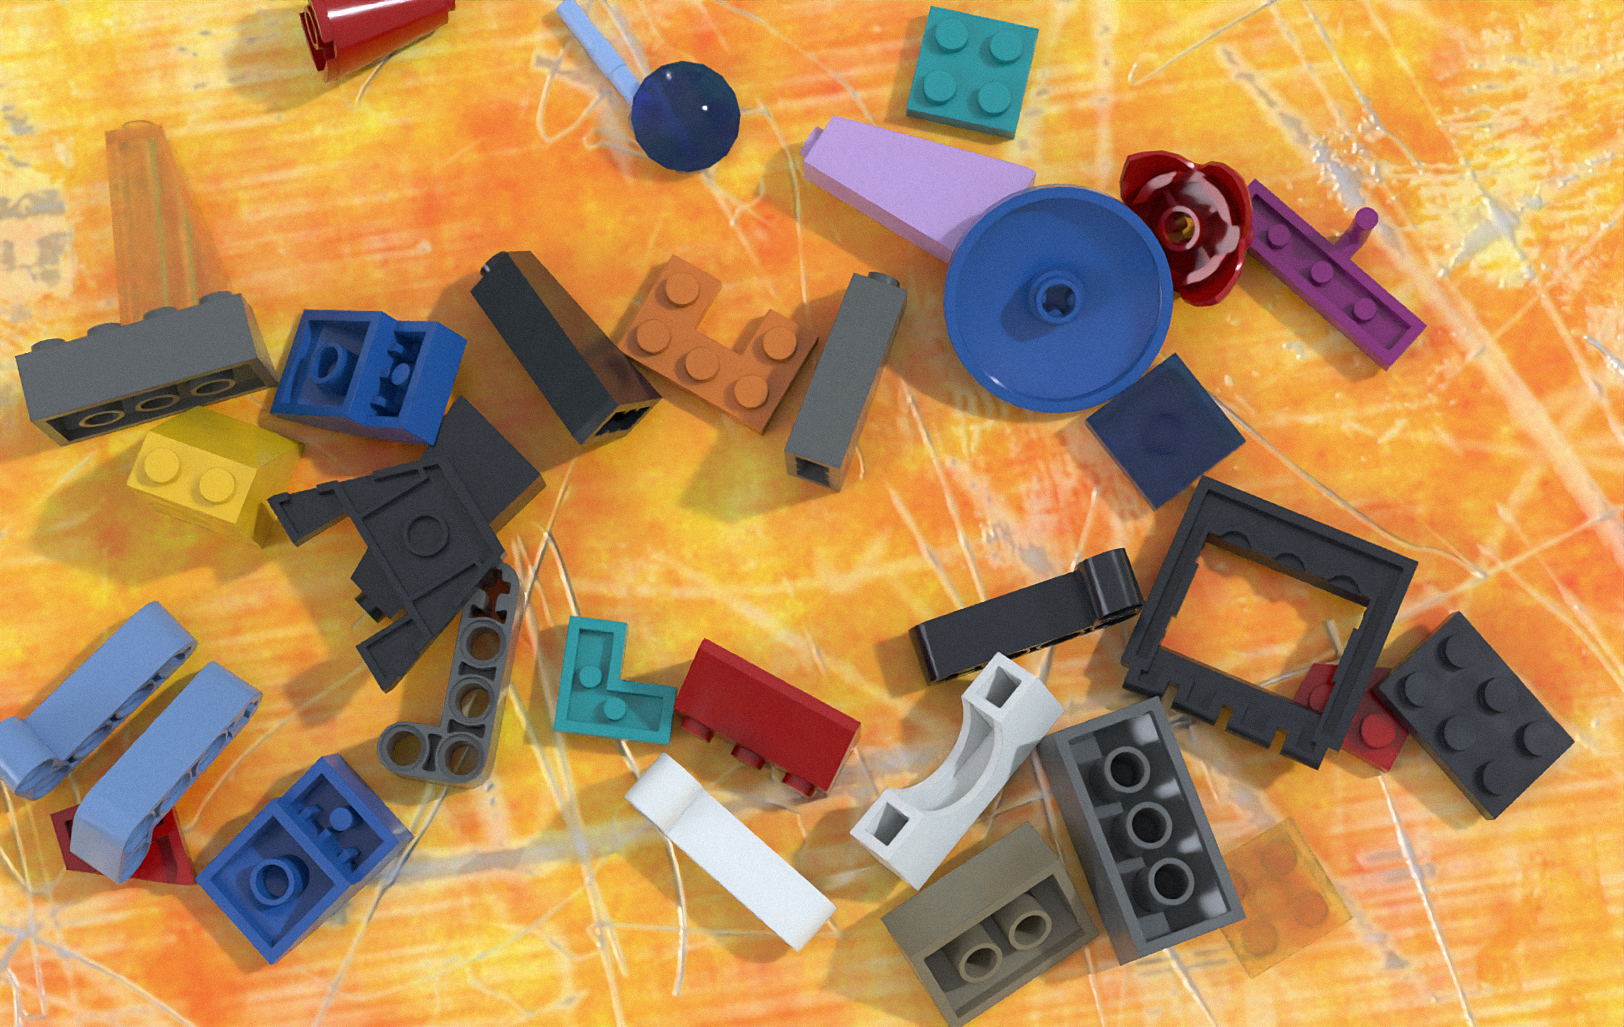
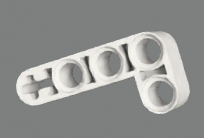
M662 752L624 795L628 803L797 953H800L837 910V907L707 793L691 774L665 752Z

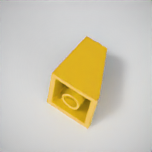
M198 405L148 430L126 486L160 513L263 549L276 518V514L267 499L287 491L305 444Z

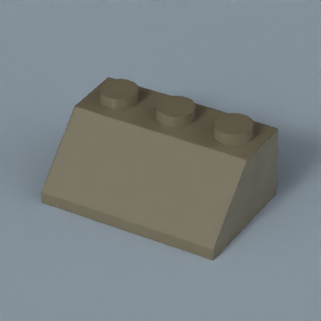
M1028 821L881 917L882 922L903 957L949 1027L964 1026L1099 936L1093 921L1059 858Z

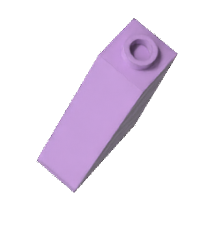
M833 115L824 130L817 126L811 132L800 154L805 158L803 161L805 179L946 264L949 263L950 257L963 233L982 212L1012 193L1034 187L1036 172L1025 166Z

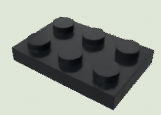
M1460 611L1453 612L1447 616L1371 688L1372 692L1486 821L1495 820L1575 743L1572 737Z

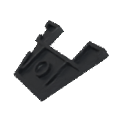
M446 454L372 471L373 474L342 482L334 480L317 484V488L292 494L288 492L276 494L267 499L296 547H299L346 517H350L407 610V615L355 646L385 694L392 691L508 555Z

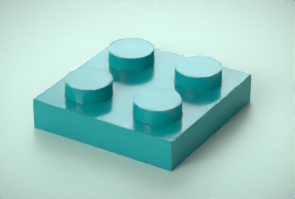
M930 6L906 108V116L1014 139L1039 29Z

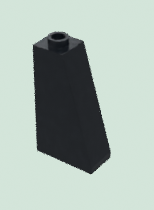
M501 251L483 265L480 270V275L483 278L472 288L470 293L580 445L625 437L663 398L531 251Z
M463 395L453 402L443 419L434 446L428 445L420 458L421 460L446 454L495 535L547 486L542 475ZM368 548L350 578L362 590L354 600L377 623L381 622L386 616L394 623L407 615V610Z

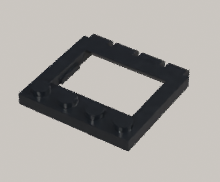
M1202 474L1120 660L1122 666L1129 668L1122 688L1147 699L1159 696L1162 702L1168 686H1172L1178 690L1170 709L1213 727L1219 718L1222 708L1229 710L1232 714L1225 732L1269 750L1276 732L1279 731L1287 735L1279 755L1318 771L1326 752L1338 756L1419 562ZM1206 542L1367 608L1364 611L1359 628L1353 629L1331 681L1335 685L1325 703L1323 713L1161 645L1173 617L1177 618L1199 568L1197 561Z

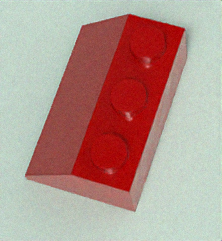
M706 638L702 640L673 706L676 715L683 718L679 726L681 729L706 743H710L714 735L734 746L730 755L755 770L761 771L766 763L785 774L781 783L809 799H812L816 791L826 797L829 796L861 737V722Z

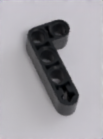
M1118 548L1083 560L1075 566L1073 572L928 620L908 630L926 684L927 686H932L983 670L997 652L1012 660L1121 623L1137 616L1143 609L1145 601L1126 549Z

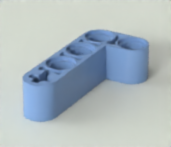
M153 601L142 607L25 720L16 716H10L0 722V779L16 796L31 801H36L48 794L185 663L195 651L198 645L197 640L159 601Z
M216 661L208 663L84 797L73 819L70 852L118 885L126 882L147 855L151 845L153 828L246 726L260 705L263 693Z

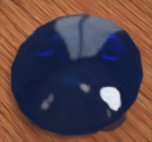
M679 61L662 65L644 78L633 97L628 122L636 141L650 159L666 169L675 170L681 174H690L698 170L710 168L728 154L738 137L741 114L736 94L722 75L704 64Z

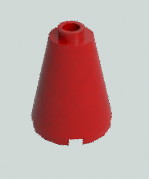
M308 0V6H305L304 12L299 13L314 65L317 71L324 70L322 80L328 83L339 80L448 24V12L455 11L456 5L455 0Z

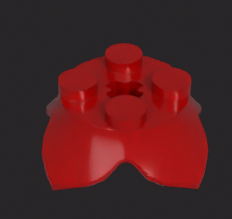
M1165 150L1145 151L1128 155L1119 181L1120 197L1124 204L1143 220L1159 241L1170 268L1173 291L1178 292L1185 303L1195 307L1214 306L1221 303L1230 294L1240 278L1245 262L1246 249L1251 246L1254 239L1252 227L1253 207L1249 188L1244 178L1238 171L1223 162L1210 161L1205 164H1198L1180 154ZM1186 218H1192L1195 226L1194 235L1190 238H1185L1182 232L1188 226Z

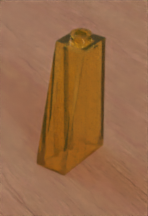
M135 120L122 124L121 129L105 131L121 326L142 321L143 315L153 309L175 307L177 310L199 305V299L210 293L230 291L234 295V289L176 147L161 124L155 125L151 121Z

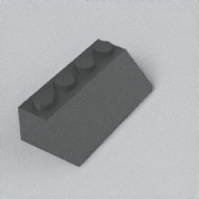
M230 291L207 294L199 299V305L177 310L175 307L153 309L143 315L142 321L121 326L120 323L100 324L90 328L87 331V336L66 342L61 338L43 340L32 345L31 352L15 356L30 421L61 447L184 413L198 405L205 407L279 385L276 371L252 307L241 293L233 295Z
M1159 696L1054 732L1036 745L1037 753L1120 966L1246 918Z

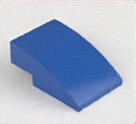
M304 309L269 413L278 418L330 431L384 441L434 446L467 339L439 322L397 321L383 311Z
M339 753L321 756L282 797L272 799L194 880L269 964L274 965L355 896L415 836Z

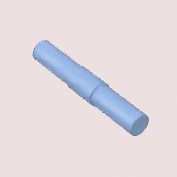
M575 0L563 1L556 9L557 14L586 49L597 67L611 81L642 122L654 116L659 110L658 105L632 74L614 47L603 37Z

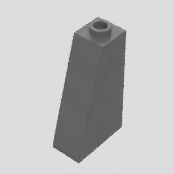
M869 272L867 277L853 273L784 449L788 475L841 492L907 306L908 290L899 288L900 282L893 277L879 272Z

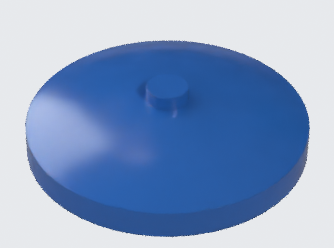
M1060 183L1044 184L1025 188L1000 199L982 212L966 229L958 241L946 269L943 284V313L950 340L960 361L973 378L986 390L1003 401L1031 411L1044 413L1075 412L1097 406L1116 397L1136 382L1150 367L1165 341L1170 326L1173 310V283L1170 268L1159 241L1143 220L1128 206L1104 192L1086 186Z

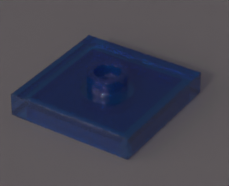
M1176 352L1089 416L1084 422L1085 426L1154 513L1200 479L1202 474L1208 473L1246 443L1245 438Z

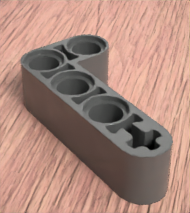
M501 562L463 607L440 727L413 722H397L388 726L381 733L377 743V754L381 763L395 775L406 780L459 789H474L483 785L490 778L494 768L526 600L525 587L520 577L507 563ZM498 579H502L510 590L509 594H499L495 606V612L499 618L506 620L504 624L490 618L493 606L492 600L484 591L486 587H495ZM483 614L486 617H478V615ZM493 633L500 637L501 646L493 658L478 660L473 657L472 646L479 636ZM480 689L487 691L490 696L488 709L478 717L469 718L464 716L461 711V703L467 693ZM414 736L419 738L421 743L419 758L409 765L400 766L396 764L394 759L396 744L405 737ZM463 746L475 747L479 754L476 768L466 775L454 774L450 767L453 753Z

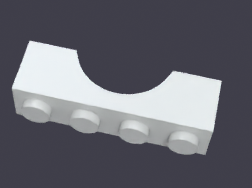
M1000 652L995 654L961 696L963 704L962 728L953 750L944 763L931 776L914 786L902 789L886 787L850 831V834L882 865L917 891L1065 711L1038 677Z

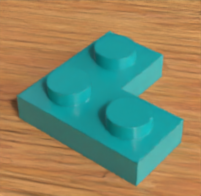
M570 616L553 730L556 733L670 747L675 714L673 706L677 699L678 689L673 686L621 680L629 628L626 622Z

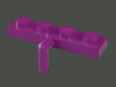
M1255 178L1248 185L1253 207L1252 227L1254 239L1246 251L1387 372L1424 331L1427 325L1350 260L1368 240L1377 225V212L1369 207L1361 208L1356 213L1348 229L1332 244Z

